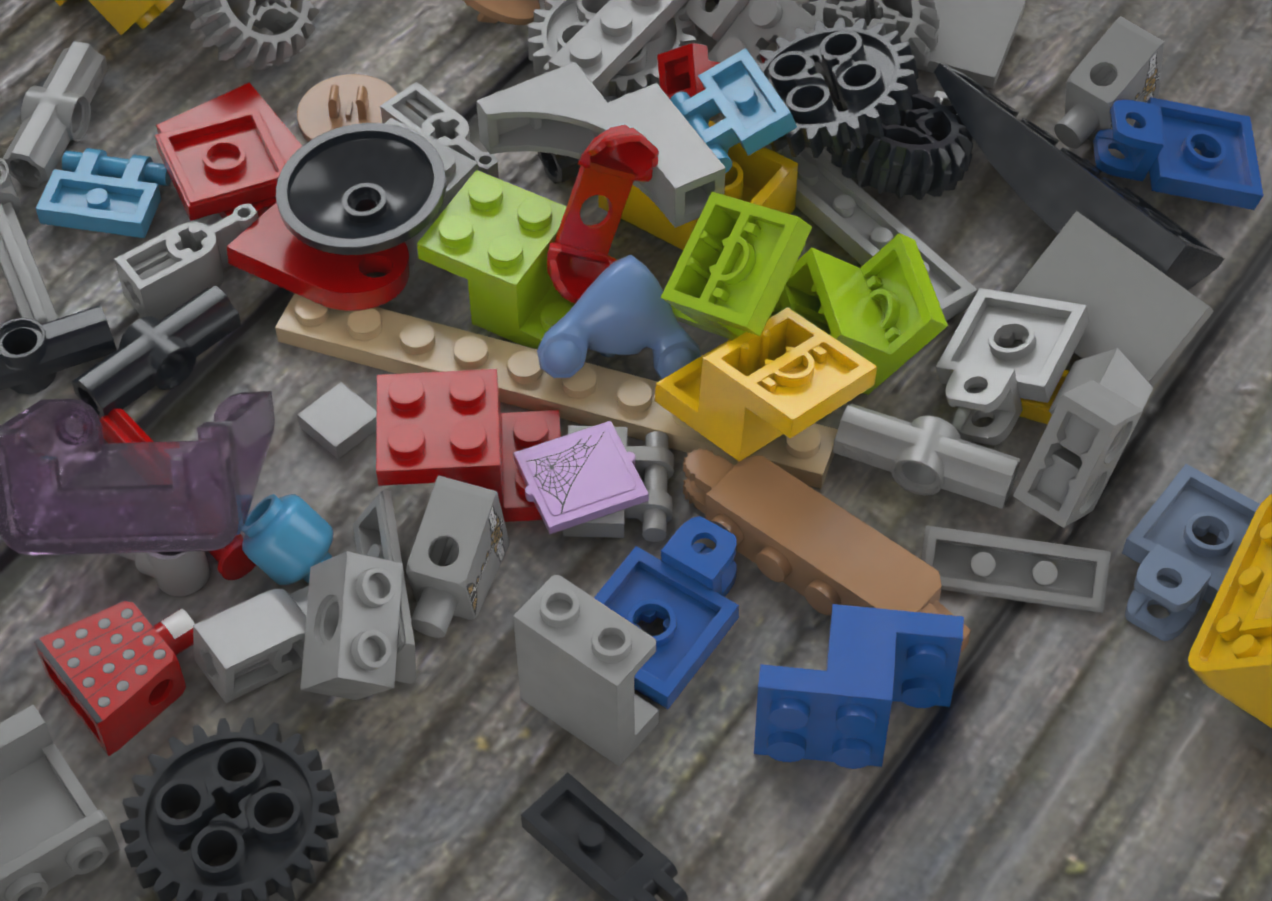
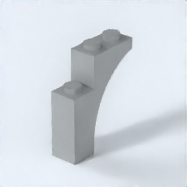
M572 62L476 101L479 139L489 154L531 151L553 153L580 159L581 154L590 142L610 127L627 125L629 128L636 129L658 149L659 155L658 165L652 169V179L649 182L634 181L633 185L639 188L658 206L675 228L699 218L712 191L724 195V165L657 83L607 102L578 64Z

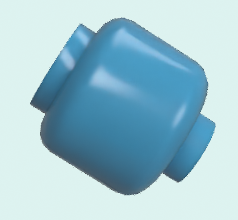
M275 494L267 496L250 511L241 525V530L245 533L242 543L243 552L279 585H290L302 578L309 583L310 567L332 558L328 550L333 541V528L296 494H289L280 498Z

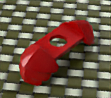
M627 125L610 127L595 137L581 154L578 161L580 169L557 236L548 248L547 273L558 293L573 304H576L598 276L617 260L609 256L608 253L633 182H649L652 179V169L658 165V149L643 134L634 128H629ZM594 195L605 196L609 204V210L605 219L596 225L584 224L580 217L583 203Z

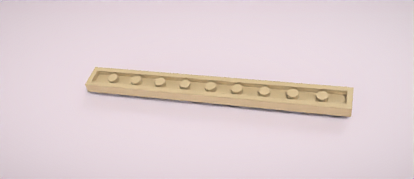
M295 293L275 327L278 342L396 374L497 369L500 402L532 411L559 410L560 418L587 426H596L611 421L614 427H627L628 437L645 441L648 433L660 431L668 435L669 448L691 453L693 449L698 450L701 448L705 450L707 448L708 451H713L714 455H720L733 465L739 462L656 403L654 400L657 381L586 362L570 378H553L540 368L537 349L379 307L357 311L332 309ZM814 423L791 439L784 434L750 456L762 455L806 485L822 489L834 456V439L838 429Z

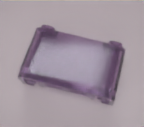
M272 391L241 392L229 396L219 404L214 413V422H204L197 428L198 441L104 444L103 429L99 415L90 405L76 399H43L0 425L1 538L9 548L19 554L31 556L213 551L224 548L241 533L246 523L272 440L275 426Z

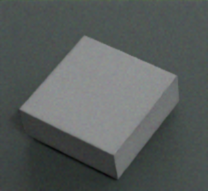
M342 382L297 414L299 427L337 459L341 458L376 431V410Z

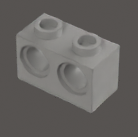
M1093 380L1063 393L1013 497L1063 528L1092 512L1143 410Z

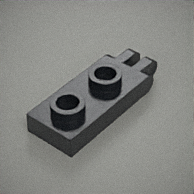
M568 772L521 814L522 828L605 901H658L654 898L656 894L663 901L688 900L684 889L673 880L678 874L674 864Z

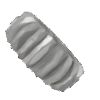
M186 0L182 7L184 10L193 12L196 17L189 29H201L206 35L202 47L216 45L218 47V61H227L233 57L236 69L252 66L255 71L265 70L270 66H280L289 61L291 56L300 53L307 45L305 40L310 38L316 30L311 21L320 12L309 2L311 0ZM252 25L260 30L265 27L273 32V34L265 35L251 30Z
M809 0L808 3L802 4L803 9L817 20L822 21L827 28H833L839 18H844L846 27H852L860 18H864L867 30L880 22L884 23L886 34L897 30L900 34L901 42H909L917 67L927 68L930 61V52L935 51L938 45L937 29L940 28V18L935 7V0ZM824 70L821 73L822 76L826 75Z

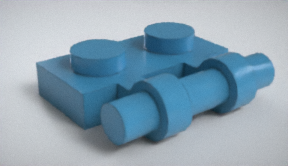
M746 48L698 75L705 90L693 97H690L687 92H678L670 99L724 165L725 174L732 167V160L728 156V150L732 146L740 143L749 156L797 128L791 112ZM720 113L724 119L709 127V119Z
M87 148L83 153L67 150L62 157L63 170H53L36 206V212L40 224L145 238L161 201L158 185L169 186L171 178L165 165L154 163L150 156L134 154L130 159L107 156L106 151Z

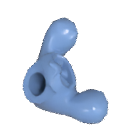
M632 255L616 260L606 268L584 292L571 310L545 332L537 350L540 368L553 378H570L584 366L587 349L598 351L605 357H614L615 354H639L641 350L649 347L653 352L654 369L661 380L701 357L699 345L677 322L671 305L660 298L663 289L655 276L642 262Z

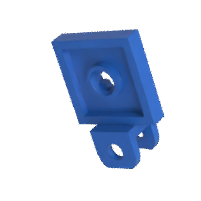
M1152 97L1148 99L1147 103L1134 100H1117L1110 109L1113 130H1100L1093 140L1095 163L1099 170L1116 177L1142 182L1149 172L1151 189L1155 192L1255 210L1264 196L1250 116ZM1127 118L1136 120L1133 126L1128 124ZM1108 149L1120 151L1125 158L1114 157ZM1194 149L1200 150L1202 156L1198 154Z
M701 516L689 519L675 532L662 548L661 560L635 546L594 597L638 628L640 627L637 623L641 620L647 623L653 622L657 617L664 620V632L660 635L652 636L656 639V652L636 673L634 689L666 709L671 707L739 618V605L725 597L733 587L737 577V564L733 560L737 550L736 536ZM699 539H710L716 544V547L712 550L704 543L695 542Z

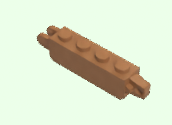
M701 448L698 450L693 449L691 453H687V457H684L683 472H685L687 479L684 480L683 494H685V499L689 500V504L694 503V507L705 514V519L734 534L737 539L736 551L756 563L766 577L775 582H784L803 595L808 603L819 613L831 615L832 604L953 615L939 602L942 584L938 570L762 455L748 456L736 465H733L720 455H714L713 451L710 452L707 448L705 450ZM965 624L961 652L968 645L971 630Z

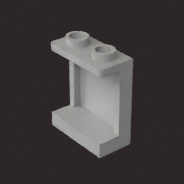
M553 575L513 616L520 699L620 767L659 723V710L634 693V677L639 669L656 652V639L562 576Z
M31 705L0 723V901H41L49 890L76 874L81 875L93 871L106 860L108 855L120 848L108 818L102 810H97L53 743L45 721L35 706Z

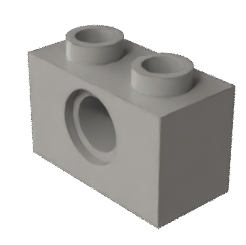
M346 551L310 567L301 691L359 700L395 687L403 563Z

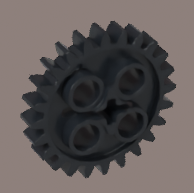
M839 18L833 28L828 29L825 28L822 21H817L814 32L807 34L798 27L795 29L796 39L788 41L778 37L775 39L778 47L777 51L761 50L759 52L762 63H757V65L787 106L797 125V128L771 142L772 150L777 152L789 145L792 157H797L807 147L811 148L813 158H818L823 152L824 147L832 146L836 155H841L844 143L850 141L856 147L863 148V136L868 133L878 138L884 137L883 123L899 125L901 119L898 110H911L913 105L910 96L919 92L916 81L919 78V74L909 42H901L900 34L897 30L886 34L884 23L881 22L867 30L864 18H860L852 27H846L844 18ZM815 62L820 63L824 69L832 93L836 99L840 100L843 112H839L832 102L829 88L823 76L817 73Z
M247 717L240 732H231L226 718H220L216 735L208 737L204 729L197 724L193 726V743L186 746L179 739L172 736L168 739L173 754L171 757L166 759L155 754H150L147 757L154 775L133 776L132 782L138 796L123 799L122 804L129 820L120 824V830L125 843L129 844L124 850L131 868L137 867L135 872L143 889L154 886L153 891L157 901H172L176 897V901H270L269 896L278 893L287 901H294L296 899L291 882L295 878L310 884L316 881L313 865L310 860L318 862L330 861V850L328 842L325 840L338 838L339 835L336 818L333 817L340 813L337 794L332 792L335 787L330 769L322 770L320 753L317 749L305 752L300 734L296 733L282 743V735L278 723L273 722L262 735H259L256 732L254 720L251 717ZM239 773H252L242 781H229ZM185 809L197 810L193 815L185 819L173 818L177 813ZM274 818H290L279 827L269 828L265 826ZM230 854L234 856L224 865H208L214 858L220 855Z

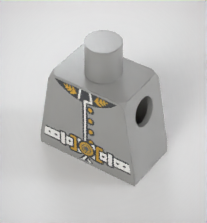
M1120 16L1070 74L1066 82L1065 116L1054 126L1057 138L1064 145L1077 149L1086 139L1093 142L1098 131L1105 129L1113 130L1110 109L1115 101L1134 100L1147 103L1150 97L1158 99L1165 41ZM1130 118L1126 119L1128 124H1130L1131 126H1133L1136 121Z
M438 475L406 568V574L417 602L411 623L412 627L418 632L430 637L443 638L453 616L468 620L475 619L478 616L510 544L497 491Z

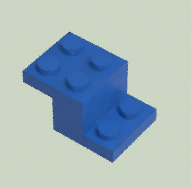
M832 604L825 671L760 664L754 754L769 755L771 758L782 762H796L801 759L829 761L849 769L863 768L867 765L882 767L892 701L904 702L915 708H929L935 705L950 707L963 641L964 617Z

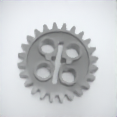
M544 0L545 10L535 9L533 12L534 23L528 24L529 60H533L534 74L540 75L549 72V60L610 0ZM681 7L599 91L603 97L612 95L620 98L625 94L635 92L655 83L660 86L657 55L690 43H696L695 23L689 21L686 7Z

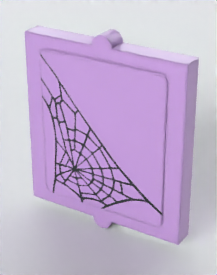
M611 421L513 453L516 466L527 486L525 488L526 500L534 501L549 534L649 501V493L635 468V454L626 451Z

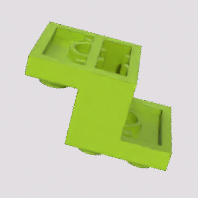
M476 170L417 243L418 258L468 280L471 321L473 325L522 346L538 350L545 332L563 318L575 305L558 293L547 273L548 248L550 243L555 241L567 206Z
M712 191L660 298L671 305L675 318L679 322L731 340L745 332L760 336L806 244L805 241L812 226L798 216Z
M898 233L861 268L811 247L797 260L771 315L772 317L788 307L876 365L875 384L863 392L867 395L948 326L916 241L901 233Z

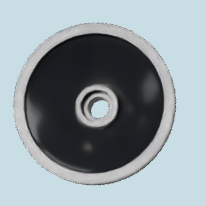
M385 123L352 124L330 130L313 138L290 157L277 181L276 201L281 219L286 228L304 244L333 254H372L393 248L411 239L434 219L445 198L447 188L446 175L439 153L430 142L419 134L400 126Z

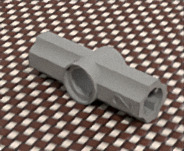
M73 41L69 48H65L61 52L43 87L34 85L28 89L24 96L21 107L22 124L2 158L8 165L10 175L16 178L21 185L39 188L42 182L49 180L69 141L79 142L86 135L91 117L90 102L108 71L105 56L95 51L90 44Z
M852 403L850 406L847 405L842 415L833 447V453L892 472V477L905 490L914 494L934 495L941 489L1001 509L1008 502L1021 461L1020 458L962 440L957 429L939 417L920 416L910 423Z

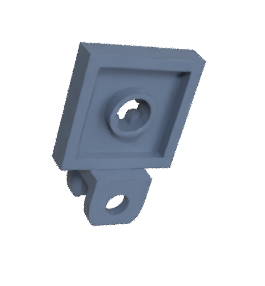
M1185 464L1126 538L1122 554L1140 563L1134 581L1135 589L1131 593L1125 609L1126 619L1162 641H1169L1179 636L1198 613L1203 600L1210 604L1213 603L1260 504ZM1207 532L1213 533L1218 537L1216 545L1205 544L1199 541L1194 534L1203 537ZM1150 605L1163 606L1169 612V616L1166 618L1153 617L1148 612L1147 607Z

